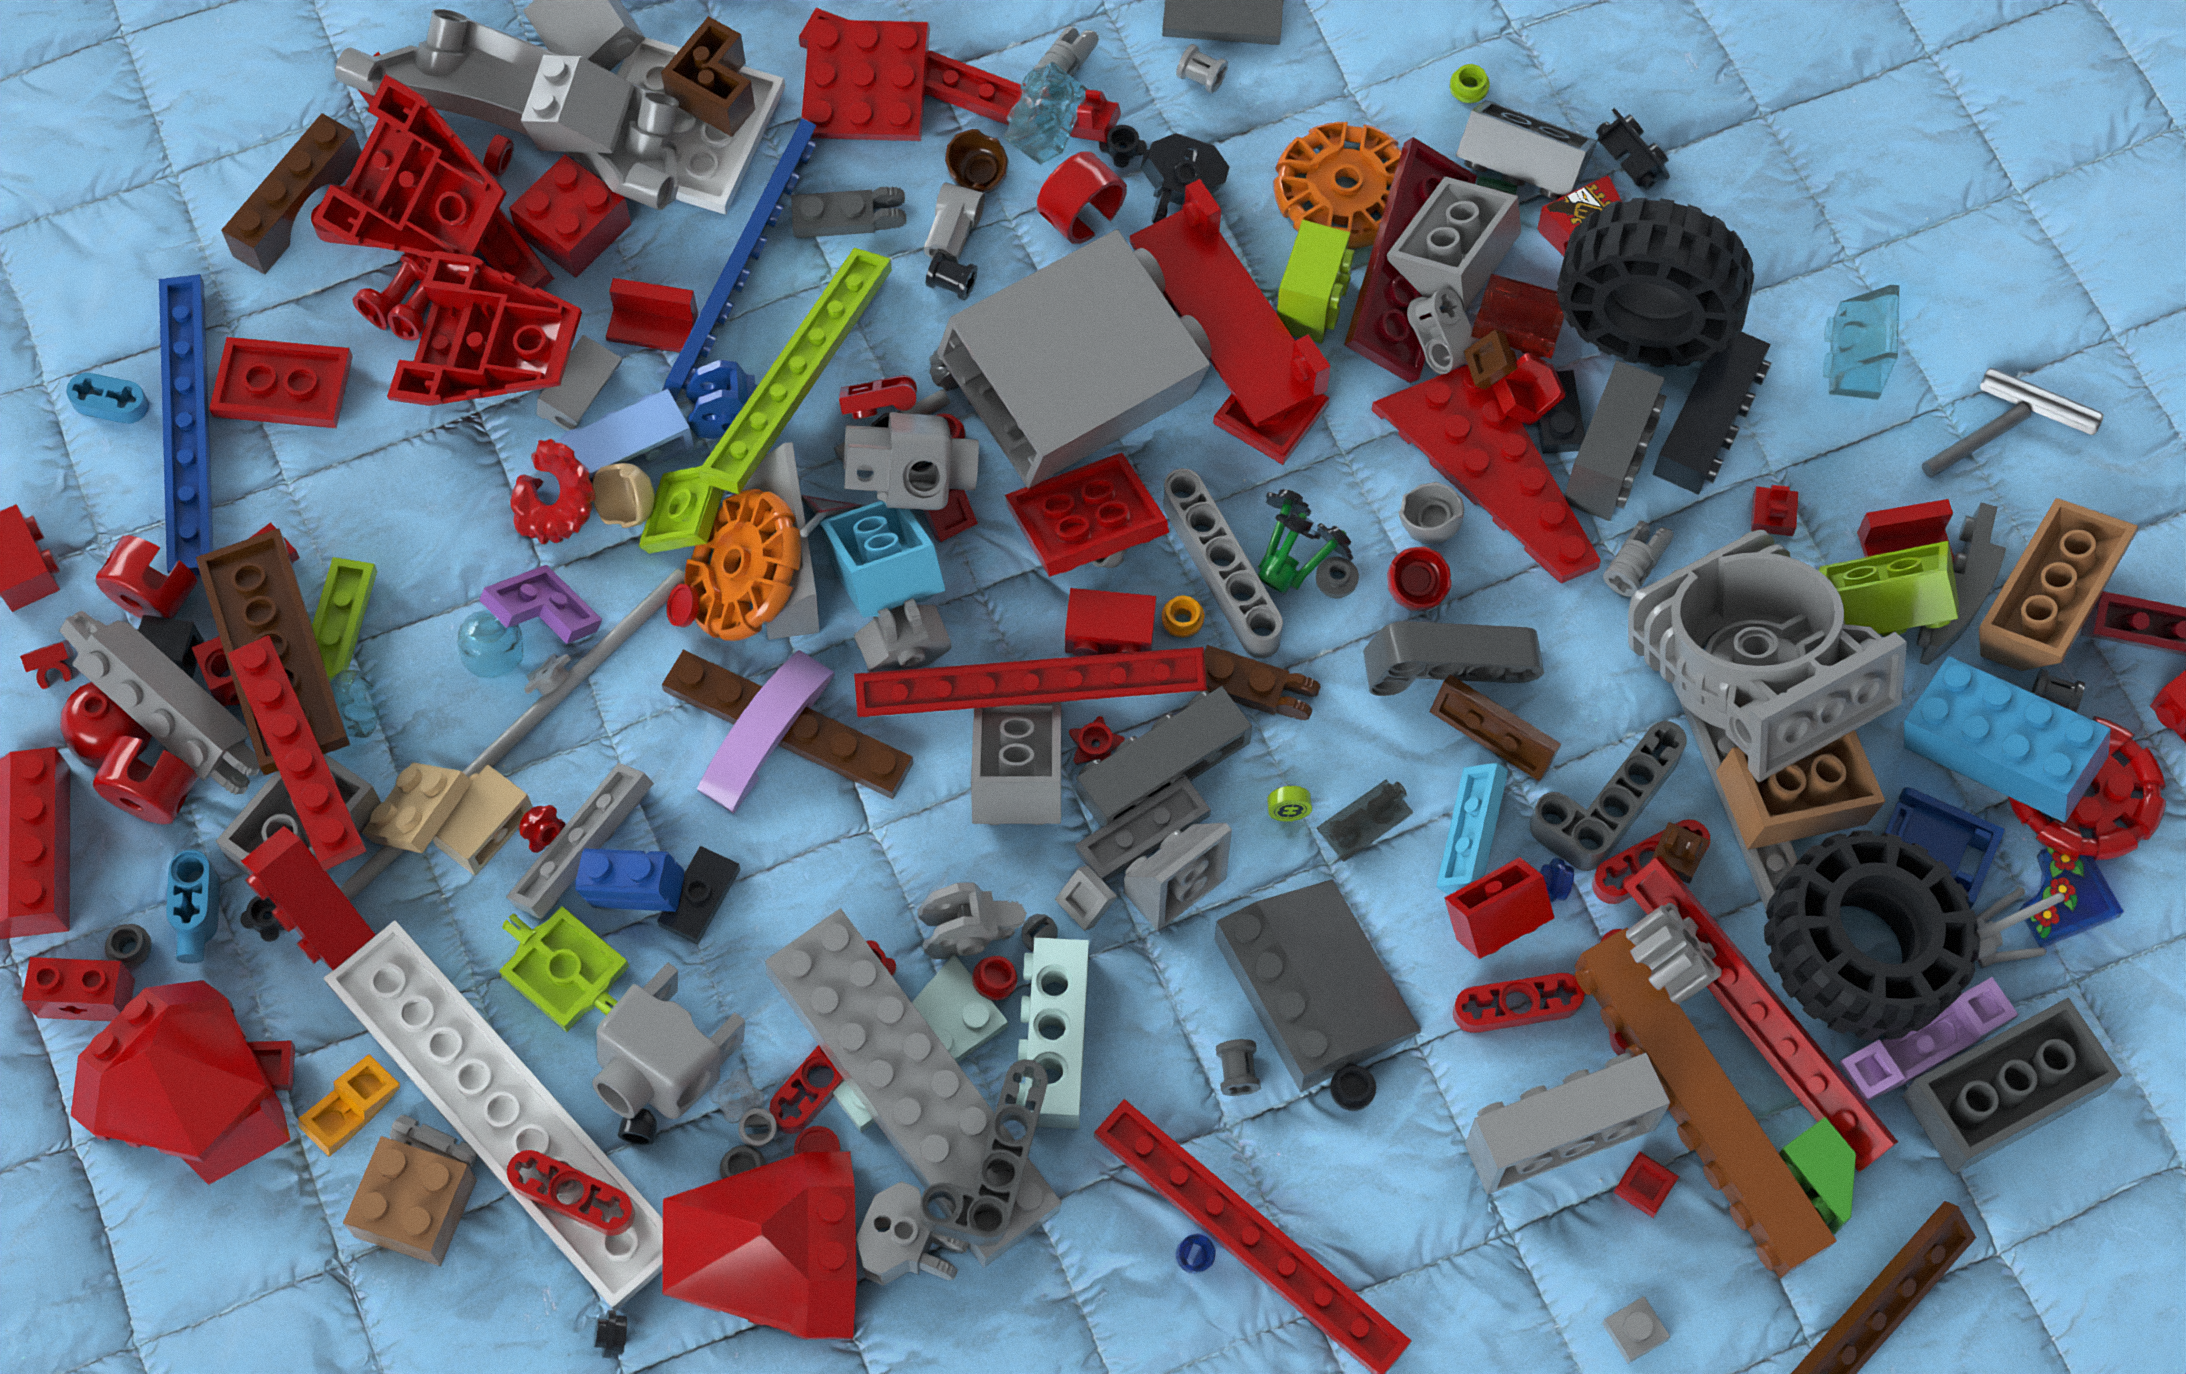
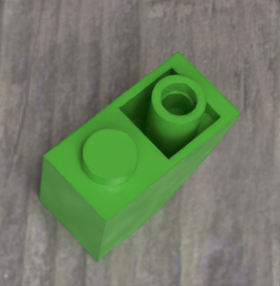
M1824 1117L1783 1147L1779 1155L1833 1234H1836L1848 1222L1852 1214L1856 1153L1828 1119Z

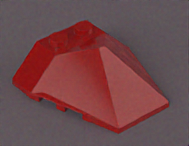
M385 74L367 110L379 119L345 186L330 184L312 221L349 242L432 258L434 251L475 256L507 192L422 94Z
M434 251L422 286L432 305L414 361L399 359L388 391V399L391 401L432 406L560 386L582 316L581 308L538 287L534 289L519 282L515 276L507 272L501 273L487 266L483 260L474 256Z
M204 980L144 988L134 999L126 1004L124 1010L101 1033L97 1034L90 1044L78 1055L71 1116L100 1140L109 1141L113 1138L125 1141L132 1147L140 1148L142 1145L154 1147L163 1154L204 1162L271 1090L255 1055L247 1045L245 1040L247 1036L233 1013L235 1010L229 999Z
M850 1151L802 1152L663 1199L662 1295L719 1313L722 1311L748 1319V1322L760 1326L764 1324L789 1332L792 1336L804 1340L853 1339L857 1275L855 1183Z

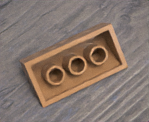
M2055 498L1979 626L1980 656L2019 671L2062 663L2138 532V526Z

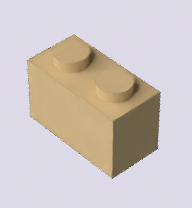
M489 765L479 774L475 773L469 777L473 781L433 838L436 847L474 876L482 870L519 829L522 817L528 810L533 808L527 793Z

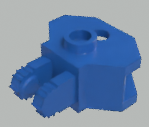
M718 360L697 368L686 388V396L695 406L692 413L687 417V423L697 437L716 439L724 435L757 388L755 375L746 374L737 362ZM705 382H712L713 384H703V383H705Z

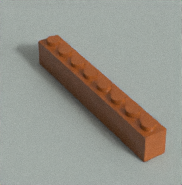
M1626 927L1581 953L1574 966L1577 970L1575 971L1576 980L1581 989L1587 995L1592 994L1602 1008L1600 1015L1606 1027L1614 1034L1617 1032L1621 1033L1622 1039H1625L1629 1045L1625 1052L1630 1053L1632 1058L1647 1053L1670 1101L1666 1111H1670L1679 1125L1677 1126V1132L1681 1141L1689 1150L1693 1151L1695 1149L1705 1164L1703 1172L1708 1182L1714 1189L1722 1190L1731 1204L1729 1211L1735 1223L1742 1230H1748L1757 1243L1756 1253L1760 1261L1768 1270H1774L1778 1277L1782 1278L1825 1252L1837 1240L1680 1005L1670 1000V995L1665 986L1657 990L1650 983L1648 978L1651 976L1652 970L1648 965L1641 962L1639 964L1636 963L1630 952L1636 946L1626 937V931L1628 930Z

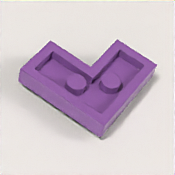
M547 565L487 586L483 589L479 599L506 628L539 616L566 644L597 632L603 620Z

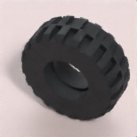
M1633 198L1629 202L1622 203L1621 201L1610 203L1601 211L1597 209L1584 218L1582 223L1576 226L1570 235L1557 282L1558 303L1570 327H1575L1578 335L1584 341L1593 343L1598 347L1599 351L1611 356L1613 354L1623 358V361L1634 364L1637 362L1650 364L1651 367H1664L1665 365L1688 366L1697 360L1700 362L1706 361L1716 355L1718 351L1722 352L1735 341L1736 336L1743 329L1754 282V273L1752 271L1753 262L1747 248H1744L1741 238L1734 230L1729 231L1725 223L1713 215L1711 217L1703 213L1702 209L1690 204L1688 206L1674 203L1675 200L1660 198L1657 201L1647 200V198Z
M1868 830L1853 831L1848 837L1846 834L1830 836L1820 845L1812 846L1803 854L1776 886V892L1769 899L1766 915L1770 920L1764 926V938L1766 945L1771 946L1772 952L1768 955L1774 973L1779 972L1783 980L1782 987L1790 998L1795 997L1804 1006L1802 1010L1813 1019L1818 1017L1828 1023V1028L1842 1034L1849 1031L1855 1033V1037L1866 1040H1876L1883 1034L1884 1038L1892 1040L1905 1037L1910 1031L1918 1032L1925 1028L1961 996V991L1970 983L1975 973L1973 962L1979 958L1980 941L1974 934L1979 927L1975 912L1970 910L1967 903L1969 900L1967 892L1961 883H1956L1950 875L1952 871L1941 860L1937 862L1927 854V849L1916 843L1910 845L1901 841L1902 837L1884 832L1877 836L1873 834V831ZM1840 907H1860L1882 918L1898 938L1902 952V964H1887L1876 961L1856 948L1843 928Z

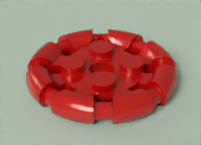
M2094 716L2092 720L2111 728L2108 758L2090 784L2094 788L2095 796H2082L2066 822H2062L2052 817L2054 821L2050 822L2041 811L2009 796L2008 800L2020 823L2023 826L2028 825L2037 834L2036 839L2043 845L2078 858L2079 855L2092 856L2093 860L2096 861L2124 856L2136 850L2139 841L2142 839L2148 840L2152 837L2160 825L2165 812L2166 800L2161 797V790L2166 787L2160 765L2148 747L2142 749L2133 740L2135 735L2126 728L2110 720ZM2119 751L2130 761L2124 767L2113 757ZM2133 790L2143 791V799L2131 798ZM2120 819L2128 828L2118 827L2115 822ZM2079 827L2092 829V838L2082 837Z

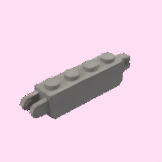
M84 611L77 612L73 616L66 618L59 632L78 652V656L72 664L173 755L188 764L200 779L204 781L212 777L222 787H225L226 790L235 795L246 792L250 783L248 776H256L260 771V767L254 752L244 744L248 737L245 725L130 623L117 620L107 626L98 620H94Z

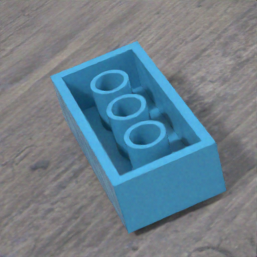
M1947 656L1904 720V748L2062 822H2066L2108 758L2111 728Z

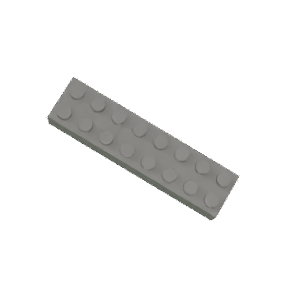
M840 908L765 960L766 975L865 1106L866 1110L923 1187L927 1189L933 1184L942 1182L973 1190L995 1113ZM1002 1124L1000 1131L1003 1136L1009 1140H1015ZM1027 1158L1008 1230L1004 1238L998 1244L990 1247L969 1243V1249L983 1268L1059 1213L1062 1202L1029 1158ZM1003 1165L993 1166L987 1172L988 1179L993 1184L999 1186L1009 1184L1014 1178L1009 1168ZM946 1198L934 1199V1202L946 1218L954 1213L955 1208L950 1200ZM985 1210L979 1212L974 1218L975 1225L984 1232L994 1231L1001 1224L999 1217L992 1211Z

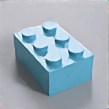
M879 501L824 519L819 523L831 567L863 618L869 616L878 617L879 610L888 608L891 611L895 607L904 605V601L912 598L916 603L931 599L934 594L946 591L935 546L910 509L887 508L884 501Z

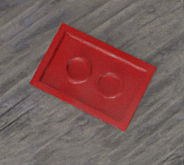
M227 337L209 410L215 418L337 429L353 358L351 350L346 347Z

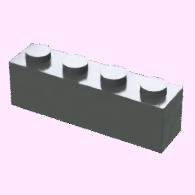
M1222 686L1211 693L1208 691L1201 692L1188 703L1186 709L1175 716L1170 713L1161 717L1154 723L1151 731L1139 738L1132 736L1126 739L1116 748V753L1103 761L1095 759L1085 765L1079 772V776H1077V795L1102 828L1182 777L1186 776L1189 781H1192L1250 744L1252 725Z

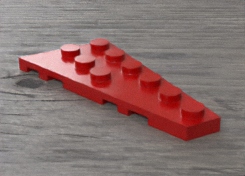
M1468 364L1372 403L1371 410L1379 418H1386L1399 430L1398 435L1408 444L1413 443L1429 458V463L1475 506L1477 504L1481 505L1493 516L1492 521L1503 531L1507 529L1525 546L1524 551L1560 584L1599 568L1601 562L1599 556L1522 422L1503 413L1492 385L1485 390L1475 386Z

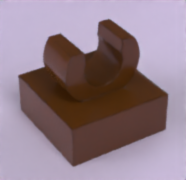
M1496 329L1464 350L1474 384L1484 390L1517 369L1515 362L1518 359L1515 351L1510 349L1506 334Z
M1668 822L1650 862L1655 857L1662 856L1678 877L1690 884L1710 840Z

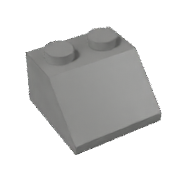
M543 55L521 118V123L539 151L613 153L634 86L632 82L581 56Z

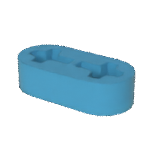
M82 373L72 378L66 388L67 397L73 408L78 413L86 416L131 424L141 420L148 412L149 403L142 388L132 381L94 373ZM90 389H94L97 395L88 393ZM81 393L88 394L85 400H82ZM130 397L134 398L135 402H128L125 408H122L118 402H127Z

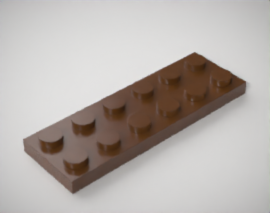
M278 528L197 556L196 561L257 761L264 776L279 770L227 653L265 636H270L323 755L351 745L280 529Z

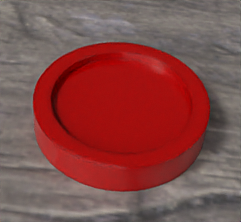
M679 584L674 587L669 595L667 617L672 625L685 628L691 625L697 616L699 595L696 588L692 585Z
M812 1126L803 1130L796 1138L794 1155L802 1152H841L840 1143L832 1130L823 1126Z

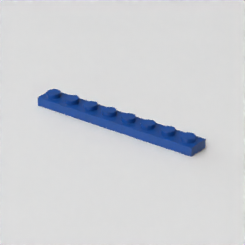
M803 118L800 120L665 381L662 391L668 389L675 402L682 389L686 390L697 368L694 365L699 356L706 359L709 356L718 337L711 332L717 322L722 325L726 323L735 304L729 301L733 290L740 293L743 290L751 273V270L745 268L750 257L756 260L760 257L768 240L767 237L762 235L766 226L775 227L785 207L779 204L783 193L791 196L801 174L795 172L799 162L807 165L817 145L816 142L811 140L816 125Z
M200 274L159 279L167 572L169 574L177 561L180 560L195 576L201 575L196 557L213 551L204 281Z

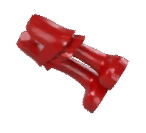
M410 253L402 255L400 258L402 262L401 267L393 280L381 293L371 288L360 289L352 299L356 310L381 330H386L390 326L394 335L400 339L408 341L419 339L425 325L422 317L431 302L422 286L432 258ZM419 280L420 284L406 304H401L414 283Z

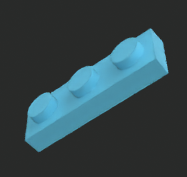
M1499 763L1463 768L1436 885L1437 888L1446 894H1452L1485 876L1508 770Z

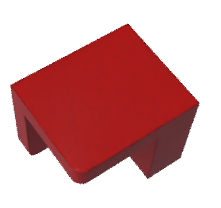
M1526 353L1515 362L1517 369L1494 383L1492 387L1503 413L1531 426L1564 399L1566 393L1553 364L1530 353Z

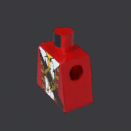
M1606 175L1542 206L1537 230L1563 256L1565 255L1572 231L1582 223L1584 218L1597 209L1601 211L1610 203L1621 201L1610 177Z

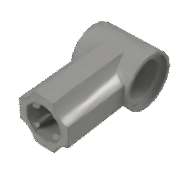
M944 182L936 202L935 220L924 245L925 255L933 259L937 252H941L946 255V259L958 263L971 227L976 228L980 221L985 203V193Z

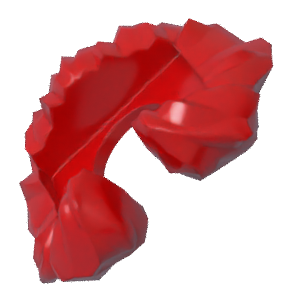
M553 439L539 440L536 451L531 454L534 468L542 472H550L557 478L560 485L559 498L553 505L543 503L537 494V490L544 481L540 478L523 474L517 477L512 491L510 506L514 512L513 521L515 529L520 535L537 538L541 544H547L549 540L553 543H559L563 541V538L569 539L573 533H578L582 525L588 521L592 511V502L596 500L593 484L589 480L588 468L575 458L574 451L563 443H555Z

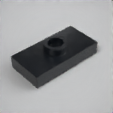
M700 846L684 873L678 909L676 912L662 911L657 920L658 926L698 945L741 870L740 864Z

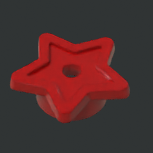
M1098 716L1092 723L1085 725L1083 728H1072L1069 730L1070 737L1078 746L1073 758L1076 765L1095 759L1103 761L1111 756V752L1125 741L1123 736L1111 732L1101 716ZM1093 741H1098L1100 745L1098 747H1093L1091 743Z

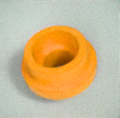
M1185 595L1174 597L1162 609V625L1168 633L1175 637H1191L1198 633L1204 624V610L1200 603L1192 597ZM1184 614L1190 618V621L1182 623L1176 621L1175 618L1178 615Z

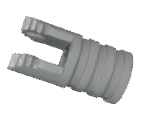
M1066 27L1033 68L1032 77L1037 85L1048 93L1059 94L1098 44L1099 35L1096 32L1084 30L1080 36L1077 28Z
M1639 520L1611 562L1610 567L1604 572L1603 579L1605 583L1618 594L1632 597L1643 585L1651 570L1672 541L1674 532L1671 529L1659 528L1646 545L1645 543L1650 534V525Z

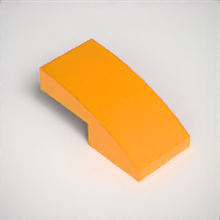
M370 1054L333 1082L334 1090L298 1118V1127L328 1157L355 1136L400 1088V1083Z

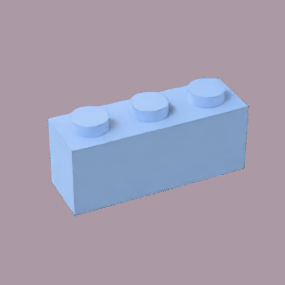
M668 389L657 394H647L637 403L620 411L608 412L598 421L581 429L569 430L561 438L555 440V443H563L574 451L575 458L588 468L589 480L591 482L597 471L604 466L630 463L636 465L642 471H646L694 448L690 427Z

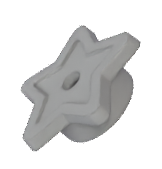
M554 653L542 666L530 672L526 676L529 680L524 688L526 694L531 693L537 688L542 695H545L558 688L569 675L564 665L571 660V657L567 654L558 657Z

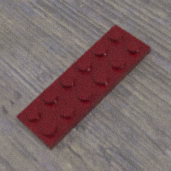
M1414 137L1403 145L1344 346L1410 384L1420 379L1426 358L1417 335L1409 323L1407 309L1410 302L1423 296L1388 261L1387 253L1445 176L1475 184L1477 180V175ZM1427 313L1425 315L1420 316V319L1423 320L1425 318L1430 317L1431 315L1430 313Z

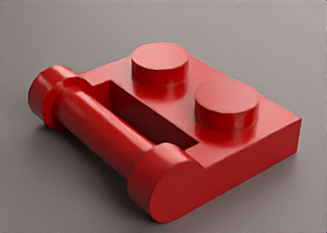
M900 375L841 387L839 403L842 415L852 413L853 419L867 418L877 415L879 407L893 405L901 411L910 410L917 401V384L912 377Z

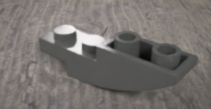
M1981 502L1973 517L1966 515L1959 534V540L1965 542L1963 553L1957 552L1953 561L1959 601L1958 619H1954L1948 625L1940 628L1921 626L1916 643L1917 646L1923 647L1919 662L1921 664L1929 665L1944 654L1960 638L1971 624L1993 587L2006 551L2005 547L1990 543L1997 506Z

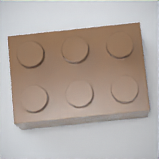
M1855 730L1760 782L1748 770V756L1739 747H1733L1716 770L1747 850L1867 825L1886 802Z

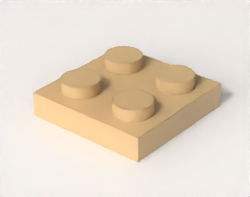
M412 762L409 767L399 774L395 787L385 801L373 810L370 822L362 833L376 844L423 853L473 781L459 770Z

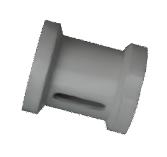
M1190 44L1179 61L1176 76L1181 79L1188 77L1206 86V91L1213 94L1220 87L1225 77L1228 61L1223 58L1217 61L1199 52L1198 46Z

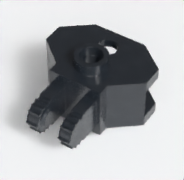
M1178 133L1152 142L1150 149L1144 152L1140 166L1155 188L1153 196L1157 197L1151 222L1156 223L1166 218L1169 202L1181 205L1180 210H1182V206L1185 204L1186 185L1201 179L1210 194H1212L1226 182L1230 167L1215 145Z

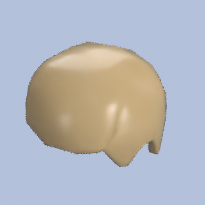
M630 463L613 464L601 467L593 476L592 484L596 495V500L593 503L605 524H620L622 528H629L641 525L649 518L653 511L655 492L649 476L639 467Z

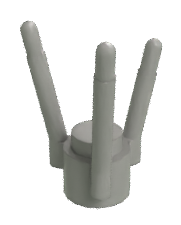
M2019 887L1977 915L1976 919L1979 929L1974 934L1980 941V952L1977 959L1980 967L1985 968L1997 962L2046 955L2047 951L2044 947L1996 952L1997 947L2003 944L2000 931L2063 901L2064 895L2057 893L1995 923L1988 921L2025 894L2024 888Z

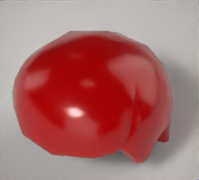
M1426 546L1407 548L1393 559L1388 568V591L1397 604L1410 611L1433 609L1444 600L1451 589L1452 581L1450 579L1449 565L1440 553Z

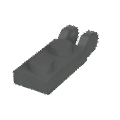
M891 186L890 188L879 187L873 192L872 190L791 195L793 235L796 238L875 233V230L900 228L907 222L905 211L898 208L889 209V207L902 205L905 200V192L901 188ZM883 208L874 213V209Z

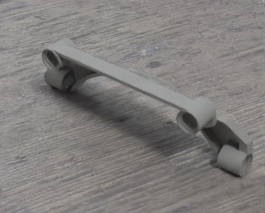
M434 9L431 14L427 40L420 42L419 47L411 45L375 57L348 47L340 54L337 60L335 77L338 82L375 96L385 74L422 94L434 109L488 121L530 136L521 123V118L543 55L560 54L468 19L465 15L458 12ZM633 84L634 90L613 153H565L595 172L613 192L654 209L662 210L666 205L676 200L679 187L675 150L665 146V144L671 141L679 101L669 95L654 92Z

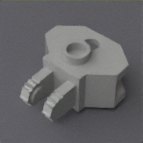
M913 598L904 601V605L895 607L891 611L888 608L879 610L878 617H873L871 622L854 634L856 645L861 650L865 659L868 673L918 669L933 663L951 649L950 638L936 605H916Z
M955 883L933 891L917 909L919 919L927 926H937L933 936L923 942L924 952L932 959H950L953 954L956 957L978 954L992 940H999L1000 938L1003 940L1005 938L1009 939L1015 933V928L1018 929L1024 924L1027 914L1022 904H1018V901H1011V903L1008 901H993L992 891H982L975 883Z
M903 1181L874 1196L856 1237L866 1279L883 1286L908 1272L919 1275L920 1270L946 1280H954L958 1269L948 1261L928 1255L930 1247L934 1243L952 1252L962 1254L966 1253L969 1243L928 1230L922 1224L919 1215L921 1203L919 1188ZM881 1228H889L886 1232H879Z

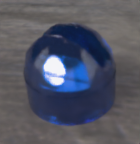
M1201 1234L1187 1236L1178 1244L1176 1249V1260L1179 1267L1191 1274H1198L1207 1270L1214 1263L1216 1256L1212 1241ZM1193 1244H1196L1200 1248L1193 1260V1264L1190 1265L1187 1259Z

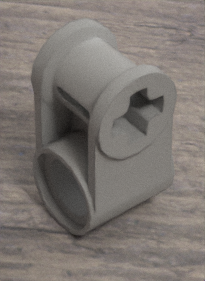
M1444 288L1437 290L1430 298L1419 297L1410 302L1407 309V317L1417 335L1429 366L1439 374H1447L1466 363L1464 350L1479 340L1472 330L1457 293L1452 289ZM1446 303L1450 304L1449 307L1444 308L1442 310H1440L1439 306L1444 305ZM1427 313H1430L1431 315L1430 317L1425 318L1423 320L1420 319V316L1425 315Z

